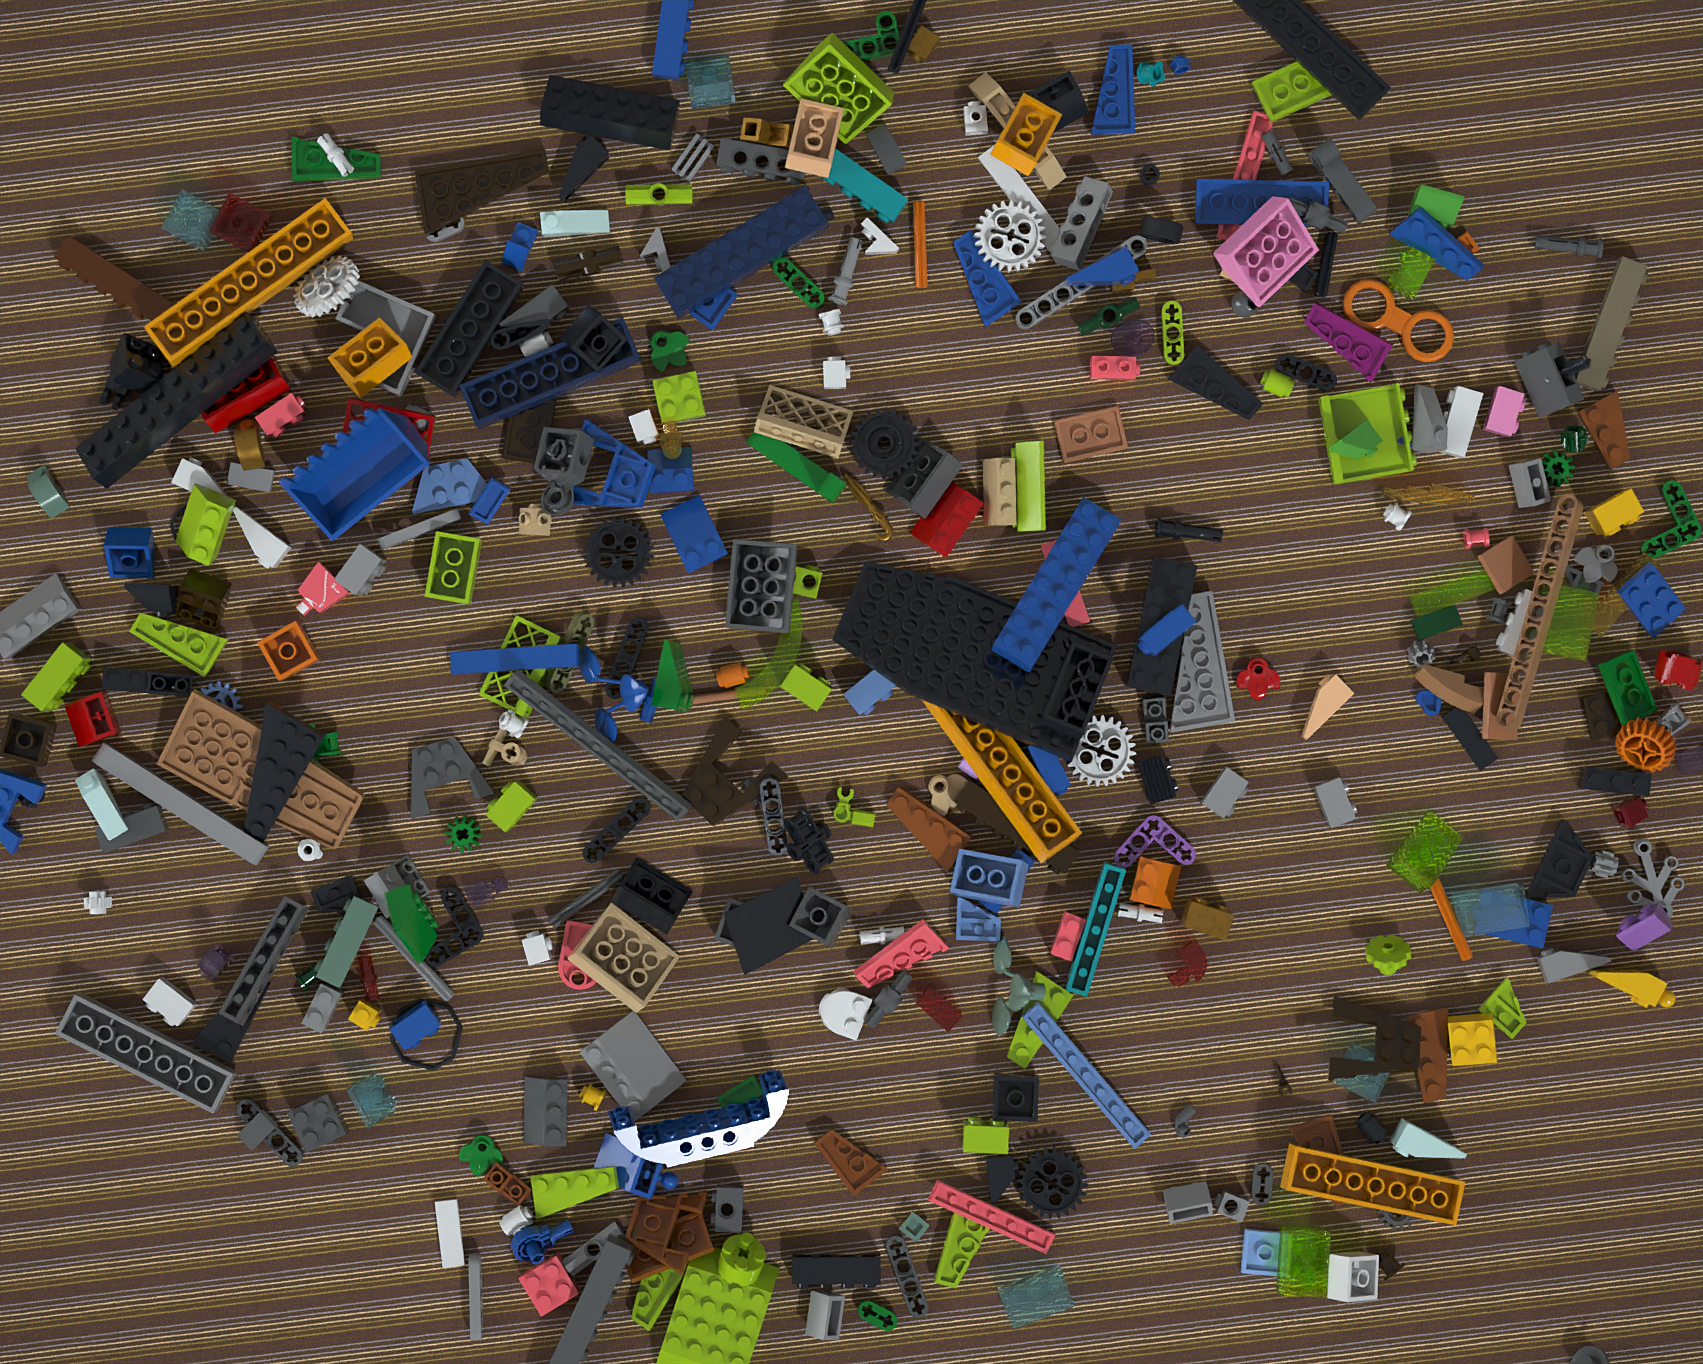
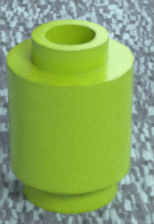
M1271 369L1270 372L1265 371L1260 383L1263 384V390L1281 398L1283 396L1288 398L1295 381L1290 380L1291 377Z

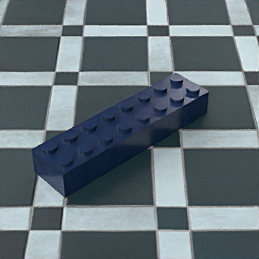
M803 186L654 277V280L677 318L681 319L829 228V223L807 187Z
M621 317L610 323L627 338V341L599 372L595 371L564 342H561L459 385L476 427L480 430L642 362L624 318Z

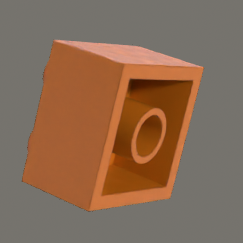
M294 621L257 642L278 681H284L321 660L300 621Z

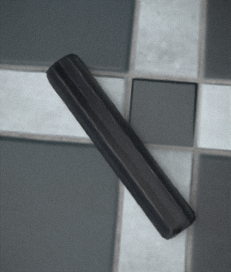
M1327 232L1325 235L1315 289V296L1326 297L1328 293L1338 234L1334 232Z

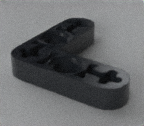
M455 886L445 888L441 893V900L459 932L429 950L425 959L432 967L444 964L478 944L484 937L483 928L463 894ZM449 890L451 893L456 892L455 900L457 904L460 901L463 903V905L456 907L453 911L451 909L454 906L453 901L446 900L448 896L447 891ZM460 909H465L469 914L468 919L464 922L459 921L456 917V913ZM469 929L478 930V939L471 938L466 942L469 945L465 946L464 940L459 935L463 933V937H466L470 934ZM452 939L458 940L461 944V948L457 952L449 949V942ZM444 945L445 951L450 957L447 958L445 953L439 957L440 962L432 961L430 959L432 951L438 953L443 950L440 946Z

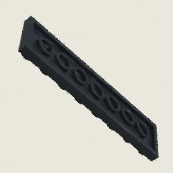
M1232 0L1359 121L1391 90V87L1299 0Z

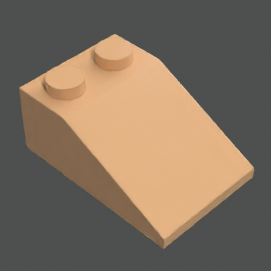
M801 98L785 168L826 178L829 177L844 108Z

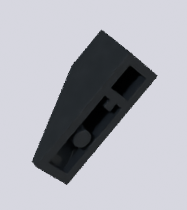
M591 135L588 138L586 136L583 137L576 144L578 148L574 152L559 195L563 203L611 158L610 154Z

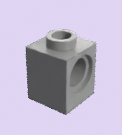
M1223 1189L1221 1194H1217L1214 1206H1216L1215 1210L1217 1213L1242 1222L1250 1201L1245 1197ZM1228 1200L1236 1201V1206L1233 1210L1225 1209V1203Z

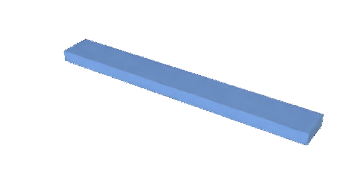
M1038 1001L1021 1015L1134 1149L1151 1136L1150 1132Z

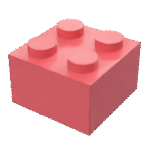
M559 1252L525 1271L518 1278L540 1316L545 1315L575 1297L581 1291L575 1278L564 1267L562 1263L563 1258Z

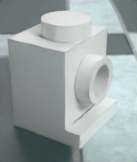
M980 101L968 102V106H964L965 136L988 133L986 105H981ZM978 113L980 119L977 121L973 120L972 114Z

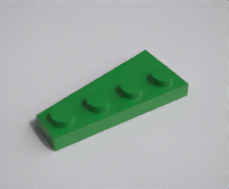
M292 137L293 182L382 178L381 155L342 148L344 151L343 155L354 167L351 173L347 171L348 175L343 177L335 164L327 159L328 155L318 142Z

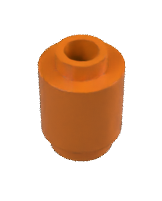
M741 661L722 666L719 670H716V677L720 687L725 686L728 688L747 683L746 678L750 677L747 665H742Z

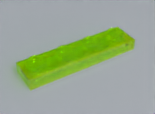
M1484 569L1412 595L1409 599L1417 618L1495 590L1496 588Z

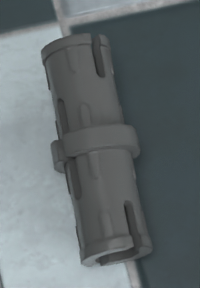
M1273 129L1263 133L1261 138L1269 151L1268 155L1270 158H1273L1280 174L1283 175L1291 171L1293 167L1284 152L1286 149L1280 145ZM1272 144L1275 145V147H1276V149H1277V151H1278V153H1279V155H1280V157H1281L1282 160L1279 159V157H1278V155L1276 154V152H1275V150H1274Z

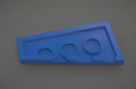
M1132 44L1110 45L1091 135L1135 134Z
M1421 206L1395 226L1389 234L1466 281L1481 271L1484 266L1478 258Z
M970 230L955 240L953 245L986 328L1022 301L1001 271H998L996 264L991 268L990 264L992 261L990 259L986 262L983 261L986 256L985 253L978 255L982 247L975 246V243L979 240L974 237L973 231Z

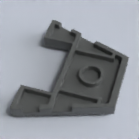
M456 737L412 749V819L432 813L425 793L426 790L461 779H469L475 799L494 794L493 788L488 784Z

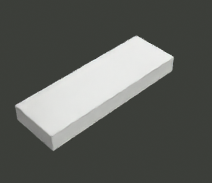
M458 1198L435 1201L442 1267L465 1265Z

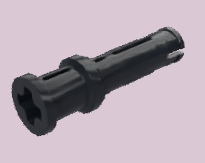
M1157 518L1155 537L1168 536L1173 537L1175 540L1183 537L1221 543L1223 528L1182 524L1180 520L1172 522Z

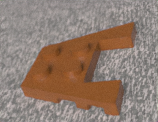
M699 1192V1194L694 1195L684 1193L679 1194V1196L668 1197L666 1195L653 1196L651 1199L638 1197L625 1235L626 1241L679 1274L684 1275L689 1254L669 1249L668 1246L679 1210L702 1214L708 1197L707 1193Z

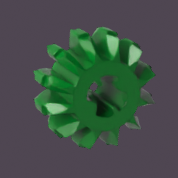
M1553 450L1551 456L1548 453L1543 455L1546 461L1542 460L1545 477L1548 479V487L1553 482L1556 488L1561 486V482L1567 485L1569 482L1566 477H1574V474L1569 472V470L1575 469V465L1569 466L1568 464L1573 459L1572 457L1564 459L1566 455L1564 451L1559 456L1557 450ZM1558 464L1560 472L1554 474L1552 466Z
M463 815L462 823L458 816L455 817L456 825L451 822L447 824L453 830L445 831L446 835L452 836V838L446 840V843L454 841L455 843L451 848L453 850L460 845V853H464L465 845L469 851H473L471 843L476 846L480 844L475 837H483L482 833H476L475 831L480 829L481 825L472 826L476 821L475 818H472L467 823V815ZM467 829L468 833L466 834H469V837L461 839L459 837L461 834H458L459 830Z

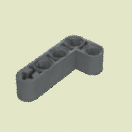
M1329 138L1312 150L1308 157L1324 180L1329 182V187L1352 218L1360 224L1375 213L1377 208L1339 157L1341 152L1337 145Z

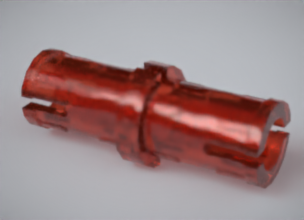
M372 955L358 958L361 970L360 982H363L365 1000L380 999L376 982L378 977L374 972Z

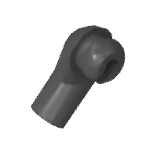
M1190 1104L1175 1117V1131L1182 1138L1190 1135L1188 1119L1196 1113Z

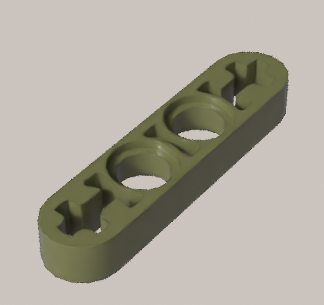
M577 612L573 616L560 645L570 644L571 639L577 637L580 657L582 647L586 644L594 626L593 617L586 612ZM581 620L586 621L584 625L580 624ZM575 667L549 669L544 680L545 687L553 693H561L566 688ZM554 680L558 681L557 685L553 684Z

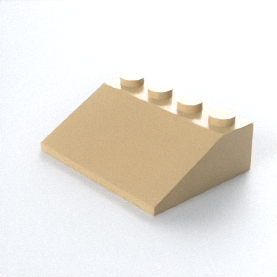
M610 903L567 959L637 1013L647 1005L680 956L617 906Z

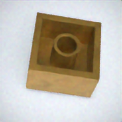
M1194 897V900H1187L1180 924L1186 928L1226 941L1234 915L1230 913L1228 907L1216 903L1212 907L1209 906L1207 900Z

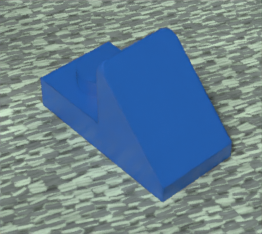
M517 222L510 241H507L502 264L522 272L539 231Z

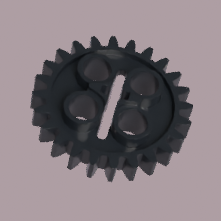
M612 517V523L610 524L604 519L603 527L596 524L597 532L589 531L593 536L592 539L585 538L590 543L589 546L583 547L584 550L589 551V554L583 556V558L590 560L585 566L593 567L590 575L599 574L596 581L599 582L604 578L605 586L610 581L613 583V588L617 587L618 582L621 583L622 588H625L626 581L633 586L634 578L639 581L642 580L639 575L641 572L648 574L644 569L645 566L652 567V564L648 562V558L655 557L649 554V551L654 549V546L647 544L652 538L644 537L647 533L646 529L641 532L639 531L640 523L635 527L632 526L633 519H630L627 524L624 517H621L620 522H617L616 518ZM612 534L615 537V542L612 546L604 545L603 538L605 535ZM628 537L636 538L637 545L635 548L628 549L625 546V541ZM618 546H621V550L637 552L638 556L620 555V558L617 559L615 554L601 553L599 549L617 550ZM604 556H610L612 559V565L609 568L601 566V559ZM628 558L634 561V568L630 571L624 570L622 566L623 561Z
M1053 1146L1051 1152H1048L1047 1148L1044 1147L1043 1154L1035 1150L1036 1157L1028 1155L1030 1162L1022 1161L1025 1170L1019 1169L1018 1171L1022 1177L1016 1178V1182L1022 1185L1017 1187V1191H1024L1020 1195V1200L1027 1199L1024 1205L1025 1207L1032 1205V1213L1040 1210V1217L1046 1212L1049 1219H1051L1052 1214L1056 1213L1059 1219L1062 1211L1068 1216V1208L1076 1211L1074 1203L1082 1204L1083 1202L1079 1196H1086V1192L1082 1188L1088 1187V1184L1082 1182V1180L1087 1178V1174L1080 1173L1085 1168L1083 1165L1077 1167L1080 1161L1079 1158L1071 1160L1073 1153L1070 1152L1066 1156L1064 1148L1059 1153H1057L1055 1146ZM1047 1162L1055 1164V1169L1050 1173L1043 1170V1166ZM1035 1172H1041L1050 1180L1056 1178L1057 1185L1066 1189L1069 1193H1063L1054 1185L1048 1187L1047 1180L1036 1175ZM1066 1174L1073 1176V1182L1069 1185L1061 1182L1062 1177ZM1035 1180L1043 1183L1042 1188L1038 1191L1031 1189V1183ZM1052 1193H1059L1061 1199L1057 1203H1052L1049 1201L1050 1195Z

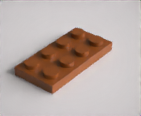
M690 1213L678 1218L675 1223L668 1248L688 1253V1261L715 1251L703 1213ZM634 1245L631 1252L635 1254L630 1265H626L632 1283L670 1269V1267Z

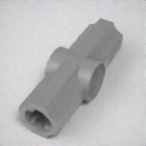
M614 1221L564 1258L562 1263L567 1271L574 1276L594 1260H597L609 1234L623 1240L626 1234L621 1226ZM595 1243L600 1247V1252L593 1254L589 1251L588 1246Z

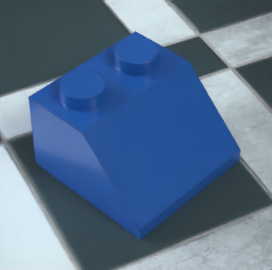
M692 447L648 450V460L656 465L649 486L650 494L695 491Z
M108 527L104 550L110 578H154L155 542L152 528Z

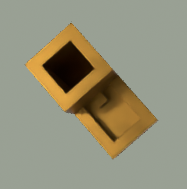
M743 117L740 140L775 148H789L794 126L771 123L763 119Z
M255 418L236 421L234 437L243 471L265 467V454L260 440L259 423Z

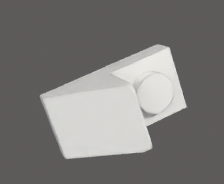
M868 218L861 223L863 228L861 232L870 241L873 238L876 240L865 251V255L896 254L899 251V247Z

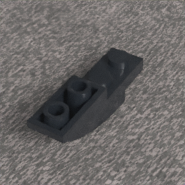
M103 667L102 689L190 697L194 675Z

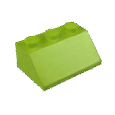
M197 483L193 486L177 534L176 543L189 558L209 566L218 556L236 500Z

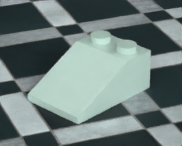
M1402 1117L1389 1139L1394 1145L1392 1148L1405 1157L1411 1154L1414 1157L1465 1158L1467 1155L1461 1149Z

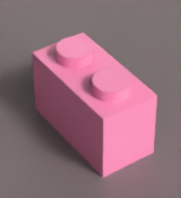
M1501 386L1495 387L1482 430L1504 437H1510L1512 433L1515 434L1519 426V421H1517L1518 413H1522L1526 400L1523 399L1524 393Z

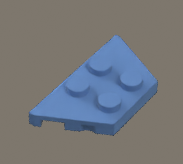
M467 458L427 466L422 472L412 513L416 515L474 503L487 483Z

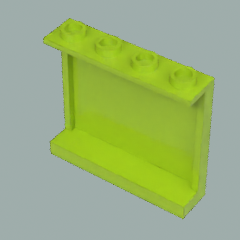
M1399 383L1318 398L1333 485L1414 471L1413 466H1417L1415 453H1411L1410 449L1413 438L1411 431H1407L1406 423L1409 422V415L1407 409L1404 410L1402 401H1405V392L1403 387L1400 388ZM1366 420L1369 421L1383 440L1376 446L1378 450L1368 458L1366 455H1363L1358 460L1331 452L1329 449ZM1403 437L1404 445L1397 442L1399 438Z

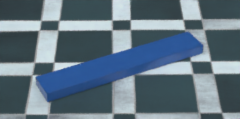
M566 644L450 652L451 674L579 667V645Z

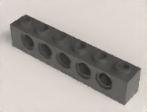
M286 896L283 897L218 1012L219 1014L241 1026L245 1024L309 909Z

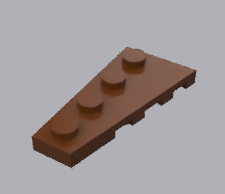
M901 786L897 788L887 803L891 811L946 872L949 871L956 861L959 849H964L973 836Z
M1448 1007L1404 1016L1406 1022L1421 1027L1419 1070L1416 1072L1423 1102L1427 1103L1445 1099Z
M1329 1114L1289 1127L1298 1145L1343 1154L1332 1115ZM1332 1200L1335 1206H1339L1346 1203Z

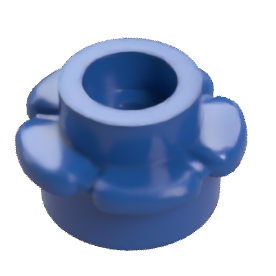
M1184 55L1176 56L1170 63V69L1176 75L1185 73L1191 68L1189 64L1191 60L1184 57Z

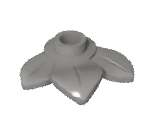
M1601 544L1596 548L1586 547L1579 551L1574 558L1575 562L1584 565L1583 578L1585 582H1595L1601 577L1611 582L1617 575V566L1614 563L1615 551L1609 545ZM1600 553H1605L1607 559H1602Z

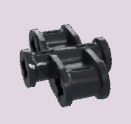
M804 808L799 809L797 814L791 819L787 818L784 820L785 829L794 841V843H789L786 846L787 853L793 860L800 861L803 859L806 867L813 874L819 873L820 868L825 864L833 862L834 857L824 839L831 837V831L824 822L818 821L815 824L811 814Z

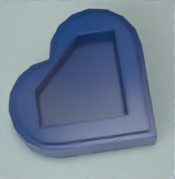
M1429 690L1417 692L1415 701L1419 706L1423 707L1424 713L1428 716L1437 715L1441 709L1442 699Z

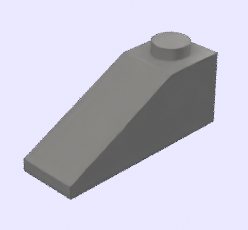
M1415 385L1412 450L1428 454L1447 450L1448 428L1434 388Z
M1553 947L1542 950V955L1536 956L1544 981L1547 983H1552L1612 962L1608 956L1554 950Z

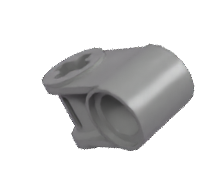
M1678 702L1666 709L1656 719L1658 725L1665 724V730H1671V736L1691 722V718L1686 717L1679 708Z

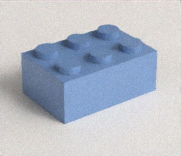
M959 849L950 892L960 897L1019 908L1029 865L1018 859Z

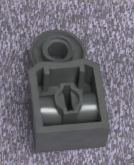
M543 428L534 470L550 482V485H548L541 496L542 508L549 515L559 516L570 511L574 502L573 487L585 479L594 439L582 430Z

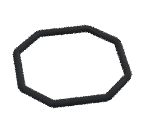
M416 999L415 1001L401 1008L397 1013L396 1019L399 1018L404 1011L410 1009L418 1003H421L425 999ZM427 1000L431 1006L448 1010L458 1026L451 1056L435 1066H430L405 1059L395 1043L393 1034L390 1041L403 1063L428 1070H436L455 1058L463 1028L450 1006Z

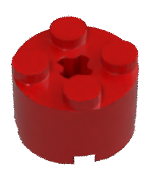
M1660 649L1653 675L1656 676L1655 680H1658L1660 683L1671 685L1672 682H1676V685H1679L1680 688L1693 691L1694 686L1698 684L1703 660L1699 658L1697 660L1691 659L1692 656L1670 650L1666 652Z

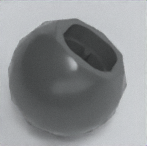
M1242 290L1233 296L1231 308L1236 315L1248 318L1257 312L1258 307Z

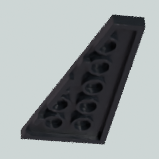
M269 700L265 707L244 832L262 843L268 836L326 736Z

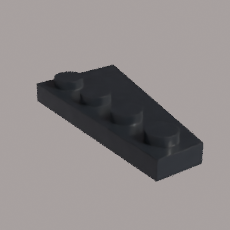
M1198 346L1194 348L1168 378V380L1247 420H1250L1264 404Z
M268 982L243 1026L217 1012L191 1044L231 1063L271 983Z

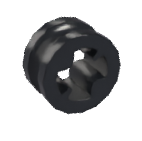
M1152 164L1145 165L1139 174L1141 182L1148 186L1155 184L1160 176L1159 169ZM1153 170V175H1156L1155 179L1146 180V175H1143L1144 171Z

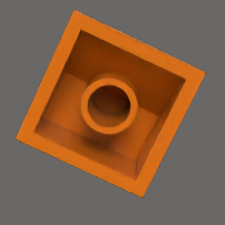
M1139 856L1128 899L1171 909L1182 866Z

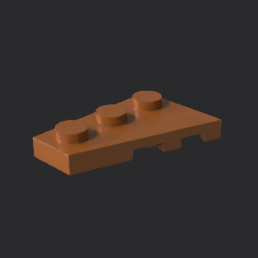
M1618 390L1577 412L1609 470L1630 459Z
M832 1129L813 1142L852 1196H855L888 1170V1168Z

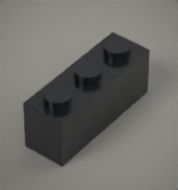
M1580 766L1578 788L1650 796L1652 774Z

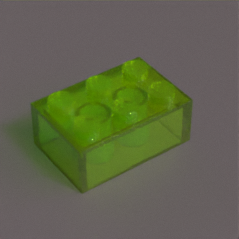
M1280 1225L1276 1285L1278 1293L1283 1296L1327 1297L1330 1230L1319 1226Z

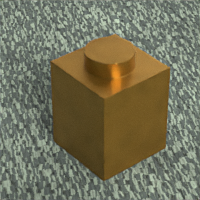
M921 25L911 40L907 50L909 52L908 56L918 63L920 60L925 63L939 43L940 37Z

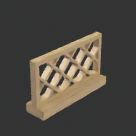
M769 385L757 417L754 432L839 458L853 411ZM771 394L779 395L783 400L774 402ZM792 402H801L804 407L795 409ZM787 405L790 412L782 414L778 407ZM820 408L825 413L817 416L813 409ZM773 409L777 416L774 417L765 414V412ZM808 411L812 418L803 420L800 414ZM840 414L847 418L844 421L838 422L834 415ZM795 416L798 423L790 422L786 419ZM829 418L832 425L824 427L820 420ZM816 423L819 429L816 430L807 425ZM837 429L841 436L829 434V431Z

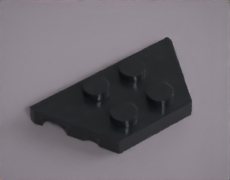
M1561 819L1525 894L1528 898L1575 897L1594 856L1582 844V841L1575 835L1565 820Z

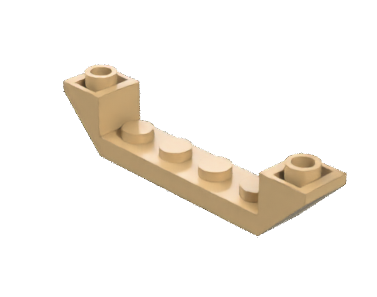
M985 72L968 87L981 104L984 103L1004 128L1016 106L1001 86ZM1045 146L1034 168L1036 175L1050 191L1067 176L1055 156Z

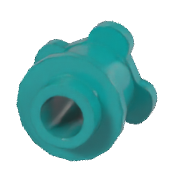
M1156 61L1155 64L1142 62L1136 71L1138 81L1141 84L1149 83L1150 86H1156L1158 82H1164L1165 74L1163 73L1162 61Z

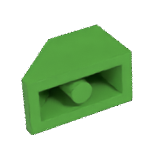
M1366 420L1329 449L1331 452L1358 460L1363 455H1366L1368 458L1378 450L1376 446L1383 440L1369 421Z

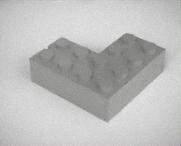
M358 281L359 283L353 286L355 291L349 292L350 298L348 299L352 301L351 304L344 301L335 319L362 331L380 317L406 343L412 359L377 385L402 397L437 316L434 313Z

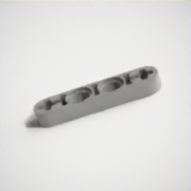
M458 509L381 537L378 539L381 550L458 522L461 520Z
M469 1255L471 1341L483 1340L481 1255Z

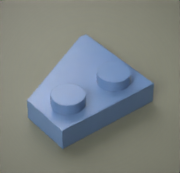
M957 897L956 940L1000 941L1001 919L962 897Z

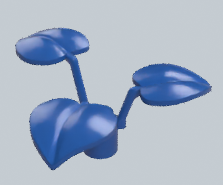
M583 645L579 667L585 681L593 683L596 679L599 682L620 684V694L623 701L607 709V711L599 708L595 714L596 730L613 743L617 736V726L614 718L611 716L612 711L623 705L629 712L635 711L643 702L648 689L643 680L637 681L629 674L624 675L621 680L600 677L601 667L596 655L587 645Z

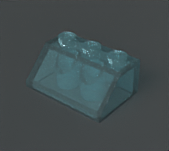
M1517 882L1452 893L1455 914L1464 937L1530 927L1523 883Z
M1060 1264L998 1287L1001 1300L1013 1329L1075 1307Z

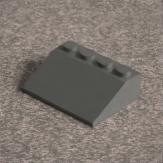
M733 539L725 628L778 633L790 632L797 544Z

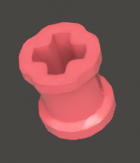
M1488 528L1478 531L1464 530L1463 537L1466 549H1470L1472 546L1489 547Z

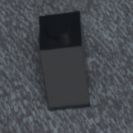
M1012 1153L986 1156L991 1203L996 1202L1015 1179V1172L1019 1171L1017 1158L1013 1159Z

